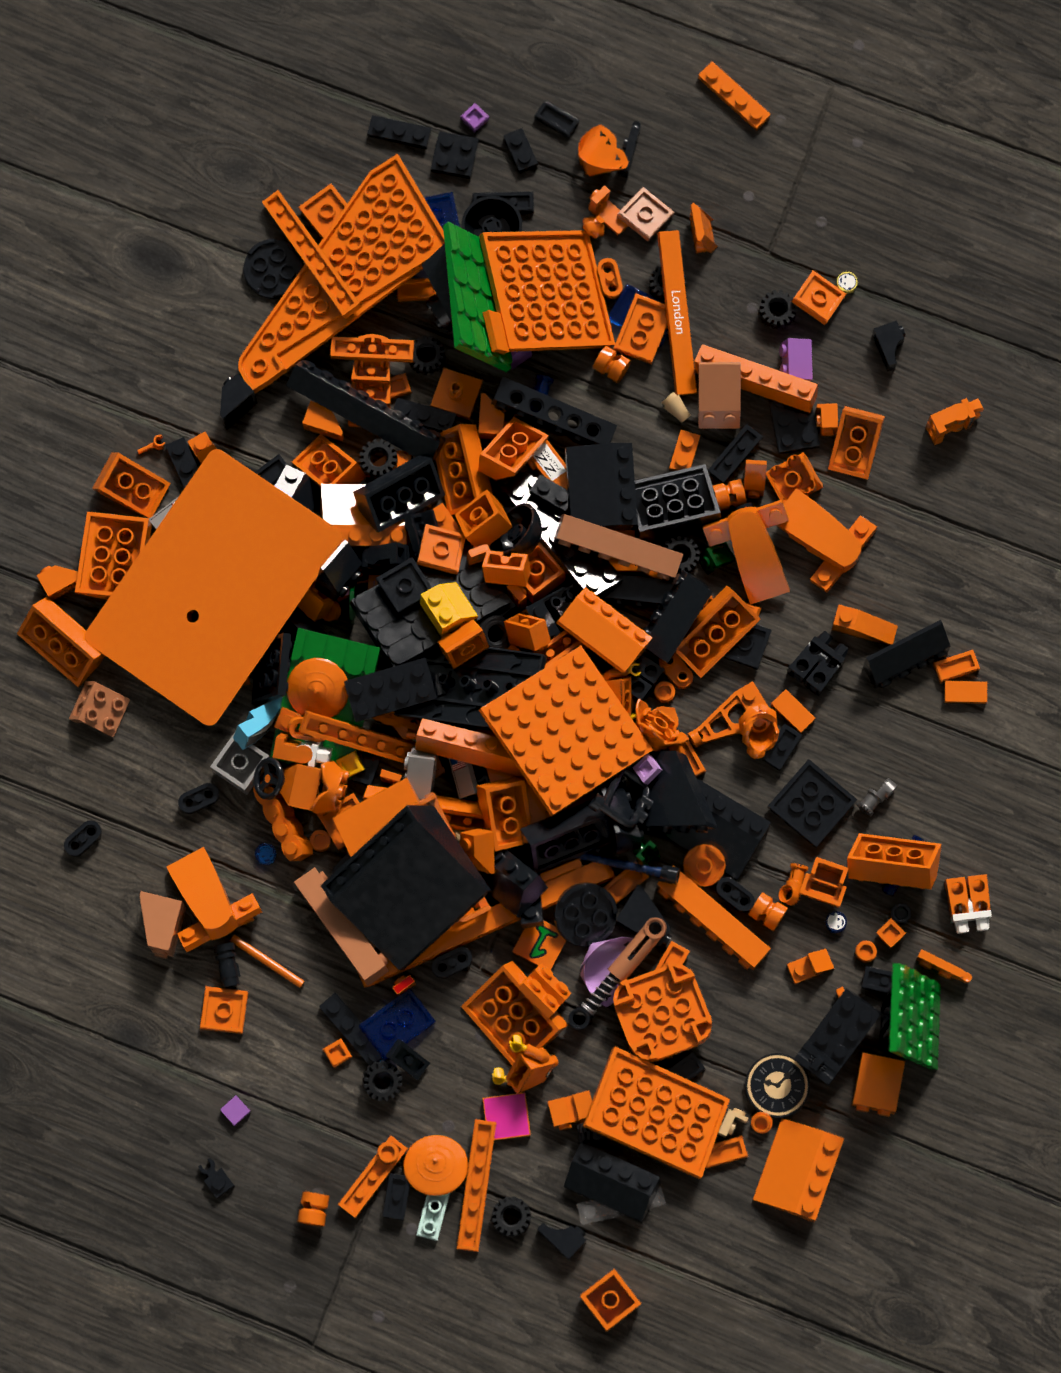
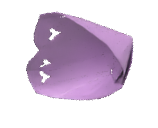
M620 937L595 942L590 945L580 968V976L590 993L596 990L595 987L601 984L600 981L606 978L605 975L610 973L608 968L625 949L626 946L624 944L627 941L630 943L633 938ZM616 989L611 991V997H608L607 1001L601 1003L603 1006L608 1007L614 1003L613 997Z

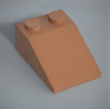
M699 362L698 429L740 428L741 362Z

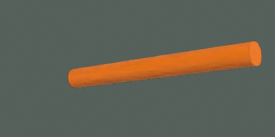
M233 935L230 942H234L237 947L297 987L301 988L305 983L304 980L238 936Z

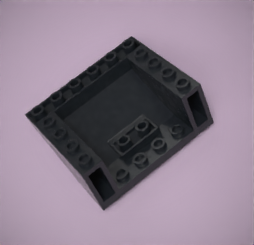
M406 805L320 885L331 903L399 970H404L491 891L436 808L427 805Z

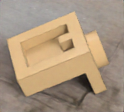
M734 1108L733 1111L729 1109L717 1135L724 1138L727 1134L732 1135L737 1124L733 1120L736 1119L746 1124L749 1119L745 1117L746 1113L737 1108Z

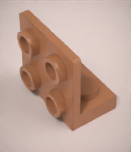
M85 681L69 720L75 723H84L113 737L130 699L95 681Z

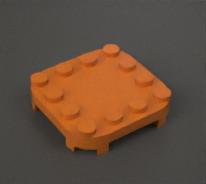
M675 962L667 963V966L629 980H623L615 990L613 1002L617 1017L630 1050L641 1059L648 1062L660 1061L701 1045L711 1035V1015L708 1012L694 973L684 965L676 964Z

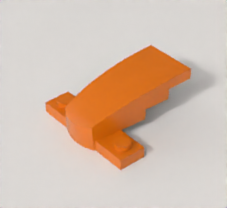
M376 334L362 335L358 338L332 337L330 357L331 359L354 360L351 387L356 390L365 391L372 399L387 395L386 399L374 400H381L387 404V407L391 408L390 362L413 363L415 343L414 340L388 339ZM348 420L349 427H360Z
M796 488L784 503L789 521L775 526L786 532L791 539L806 547L808 552L824 560L810 578V582L828 593L839 577L858 562L862 548L877 531V526L860 515L848 530L829 512Z
M782 500L758 508H740L731 513L727 518L703 525V531L709 547L732 541L737 565L750 605L790 592L782 565L775 551V546L766 529L789 521Z
M204 847L166 866L178 890L198 921L196 924L177 933L186 952L209 940L219 939L228 935L239 924L262 913L253 893L230 904L227 893Z

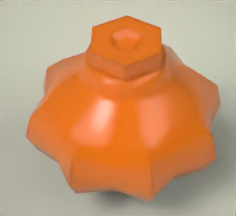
M590 216L583 219L582 228L586 231L587 235L596 239L605 234L602 217Z

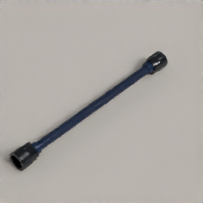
M524 845L511 847L510 849L517 850L518 847L523 848ZM591 853L575 858L651 874L660 878L659 881L674 885H677L680 877V868L663 865L662 868L649 867Z

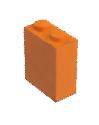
M862 1053L852 1106H856V1110L861 1112H869V1109L878 1111V1115L890 1117V1114H895L905 1061Z

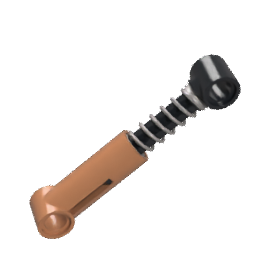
M650 918L608 968L610 973L605 975L606 978L600 981L601 984L598 987H595L596 990L591 992V996L586 998V1002H582L581 1005L579 1004L576 1009L570 1012L568 1020L573 1028L580 1030L589 1026L594 1017L593 1015L597 1012L596 1009L601 1007V1003L606 1001V997L611 995V991L616 989V985L628 979L666 934L667 925L663 919ZM653 922H658L661 925V932L659 934H653L650 931V926ZM647 936L650 937L636 954L634 951ZM578 1012L583 1013L586 1018L582 1025L577 1024L574 1019Z

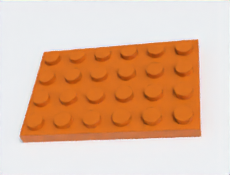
M613 1047L583 1127L700 1179L703 1176L730 1099L618 1047Z

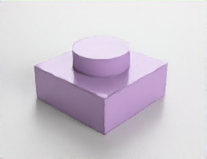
M649 754L645 755L633 767L642 782L647 785L662 771L652 755Z

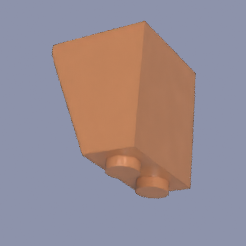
M141 891L140 902L147 945L157 957L167 959V956L173 957L179 938L177 933L181 930L186 906L182 901Z

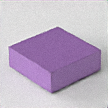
M475 103L460 116L461 120L474 132L489 120V116Z
M236 1095L220 1109L234 1126L251 1112Z

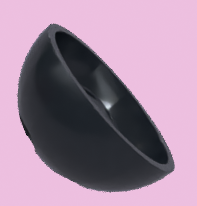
M486 196L477 199L469 205L463 214L461 228L478 237L481 233L487 231L522 232V218L516 206L507 199L498 196Z
M521 503L506 512L512 528L489 546L490 551L503 552L504 556L508 557L511 556V553L529 555L540 542L542 536L540 516L532 505Z

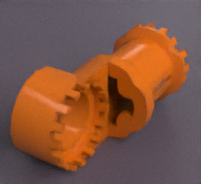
M797 863L790 864L789 880L781 887L778 894L779 900L790 906L798 903L797 900L800 897L799 893L804 881L805 872L808 871L807 866H800ZM792 890V896L787 900L786 895Z

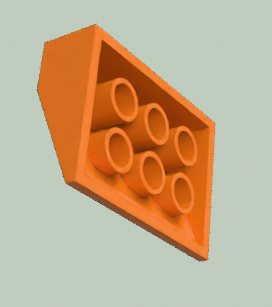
M321 484V518L340 530L342 534L341 543L346 540L351 547H372L394 542L407 545V531L404 519L378 533L361 514L352 492L364 485Z
M87 512L75 593L105 600L109 599L150 539L152 524L149 518Z
M408 778L393 784L333 817L350 857L406 805H411L420 800Z
M514 961L503 965L461 1006L511 1065L514 1064L519 1053L523 1052L522 1050L520 1052H513L511 1050L509 1041L514 1042L513 1035L521 1036L524 1045L530 1044L536 1048H544L568 1026V1023L557 1011L548 1019L518 989L527 976Z
M781 1118L753 1200L815 1222L844 1138Z

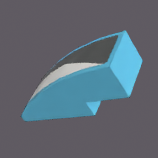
M283 697L249 711L246 721L237 726L233 739L243 750L256 743L270 730L279 715Z

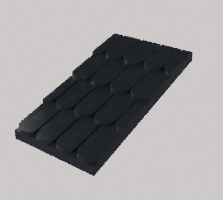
M465 538L457 575L418 565L432 588L438 584L456 582L478 615V618L474 619V621L479 623L486 617L507 607L511 600L505 594L500 584L485 583L482 569L484 561L469 566L466 560L467 554L470 549L475 547ZM379 584L357 595L349 602L376 647H380V653L390 668L408 663L438 646L437 642L441 639V636L420 602L397 614Z
M438 645L412 660L426 658L438 699L394 711V715L410 720L422 721L423 718L447 725L491 730L480 714V708L544 669L547 657L539 653L488 647L453 669Z

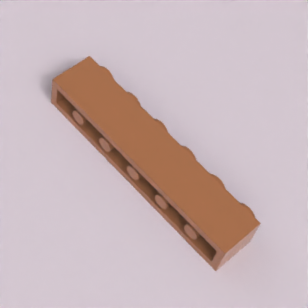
M566 514L561 515L554 536L555 539L559 540L558 544L567 547L573 544L579 546V551L588 554L591 551L599 553L598 557L610 561L611 557L618 559V564L629 567L630 564L638 566V571L647 574L651 570L658 573L657 577L668 581L670 577H676L683 557L682 553Z
M314 867L294 881V883L364 982L369 986L389 972L386 967L388 961L382 953H376L374 950L376 946L331 903L320 886L328 878L323 871L319 873Z

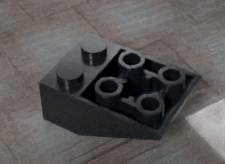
M571 582L516 614L523 613L545 619L549 636L552 640L564 631L556 623L580 591Z

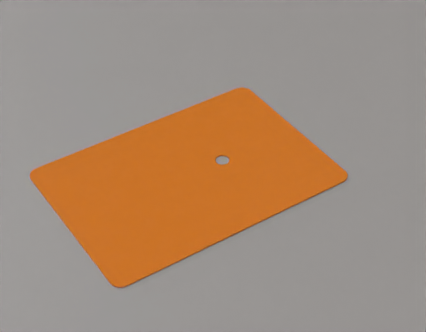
M220 449L212 450L85 633V640L89 645L204 725H214L223 715L318 577L320 567L340 545L342 534L339 529ZM191 610H195L199 614L198 620L193 623L187 619V614Z

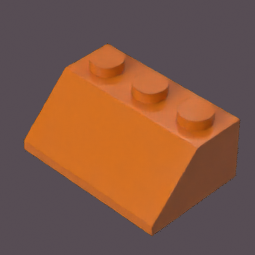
M513 417L480 453L478 471L495 480L515 476L544 444L549 435Z

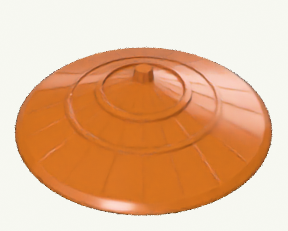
M324 658L307 659L299 663L291 671L287 680V697L294 710L303 717L305 711H310L332 718L347 703L348 694L344 681L348 679L343 670L330 660Z
M442 1135L426 1136L416 1141L407 1151L403 1165L404 1173L410 1185L417 1191L431 1196L445 1195L457 1189L464 1181L468 1171L467 1155L461 1145L449 1137Z

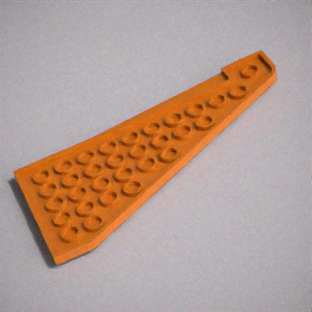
M398 154L368 173L318 245L362 307L345 319L305 263L239 358V372L255 394L273 383L293 368L295 364L306 358L423 269L422 264L445 243L444 231Z

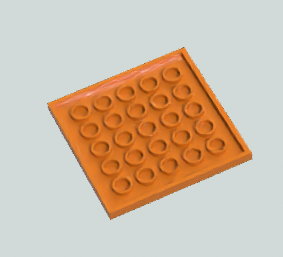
M585 230L483 232L479 235L496 312L501 314L510 352L604 348L605 346L612 348L615 345L590 236L587 235Z
M582 646L577 647L479 710L550 816L555 815L653 751Z

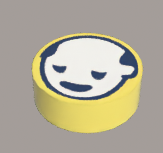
M843 272L838 276L836 285L840 290L849 294L856 289L857 278L851 272Z

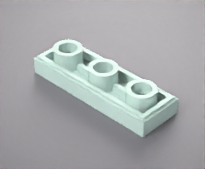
M450 1193L440 1196H426L416 1236L438 1241ZM435 1202L439 1204L437 1210L431 1209V1205Z

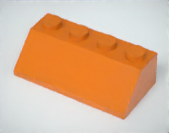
M458 424L440 433L441 437L445 438V441L436 458V464L445 492L444 498L447 510L451 516H454L484 491L488 490L493 495L489 476L478 471L482 447L477 426L474 424Z
M726 586L700 611L675 653L702 678L761 619L730 587Z
M586 587L577 595L556 623L623 674L642 655L652 640V637L644 630L640 629Z
M48 597L32 605L17 632V635L77 687L92 674L105 657L104 654L86 642V630Z
M859 833L847 857L849 879L932 889L937 878L941 844Z

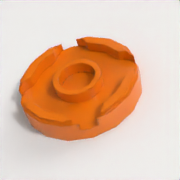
M697 845L689 850L684 857V873L697 886H712L725 873V858L721 851L713 845Z

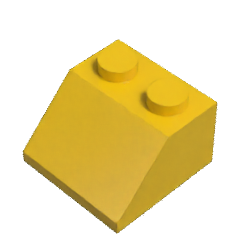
M456 582L438 584L420 596L422 608L441 637L455 631L462 623L478 618L475 610Z

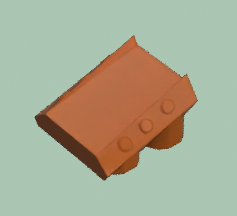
M692 203L690 206V222L696 253H712L718 247L713 237L711 225L713 219L695 203Z
M804 452L799 455H791L786 462L775 465L766 472L767 478L779 499L783 501V504L796 488L807 496L823 488L822 482Z

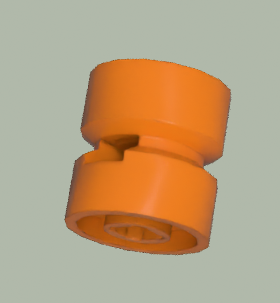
M605 346L595 360L593 369L601 374L607 373L609 379L619 383L626 374L631 360L623 355L617 356L615 350Z
M741 479L729 481L728 485L724 483L712 485L720 511L728 510L731 505L736 508L747 503Z
M762 892L748 916L756 921L762 920L765 927L774 931L788 908L779 902L773 903V898Z
M302 1192L300 1204L303 1208L299 1210L297 1222L325 1227L327 1215L324 1213V1210L328 1208L330 1196L313 1192Z

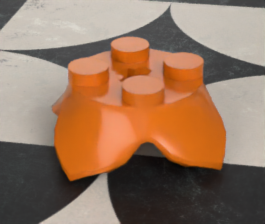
M640 699L637 700L635 724L653 751H661V749H667L672 745L682 744L689 740L686 734L676 730L679 721L674 707L661 706L651 711L646 702Z
M331 760L321 764L322 783H324L322 793L319 794L310 806V810L315 814L331 811L339 813L342 806L340 799L342 797L345 798L348 786L344 784H347L350 772L341 769Z

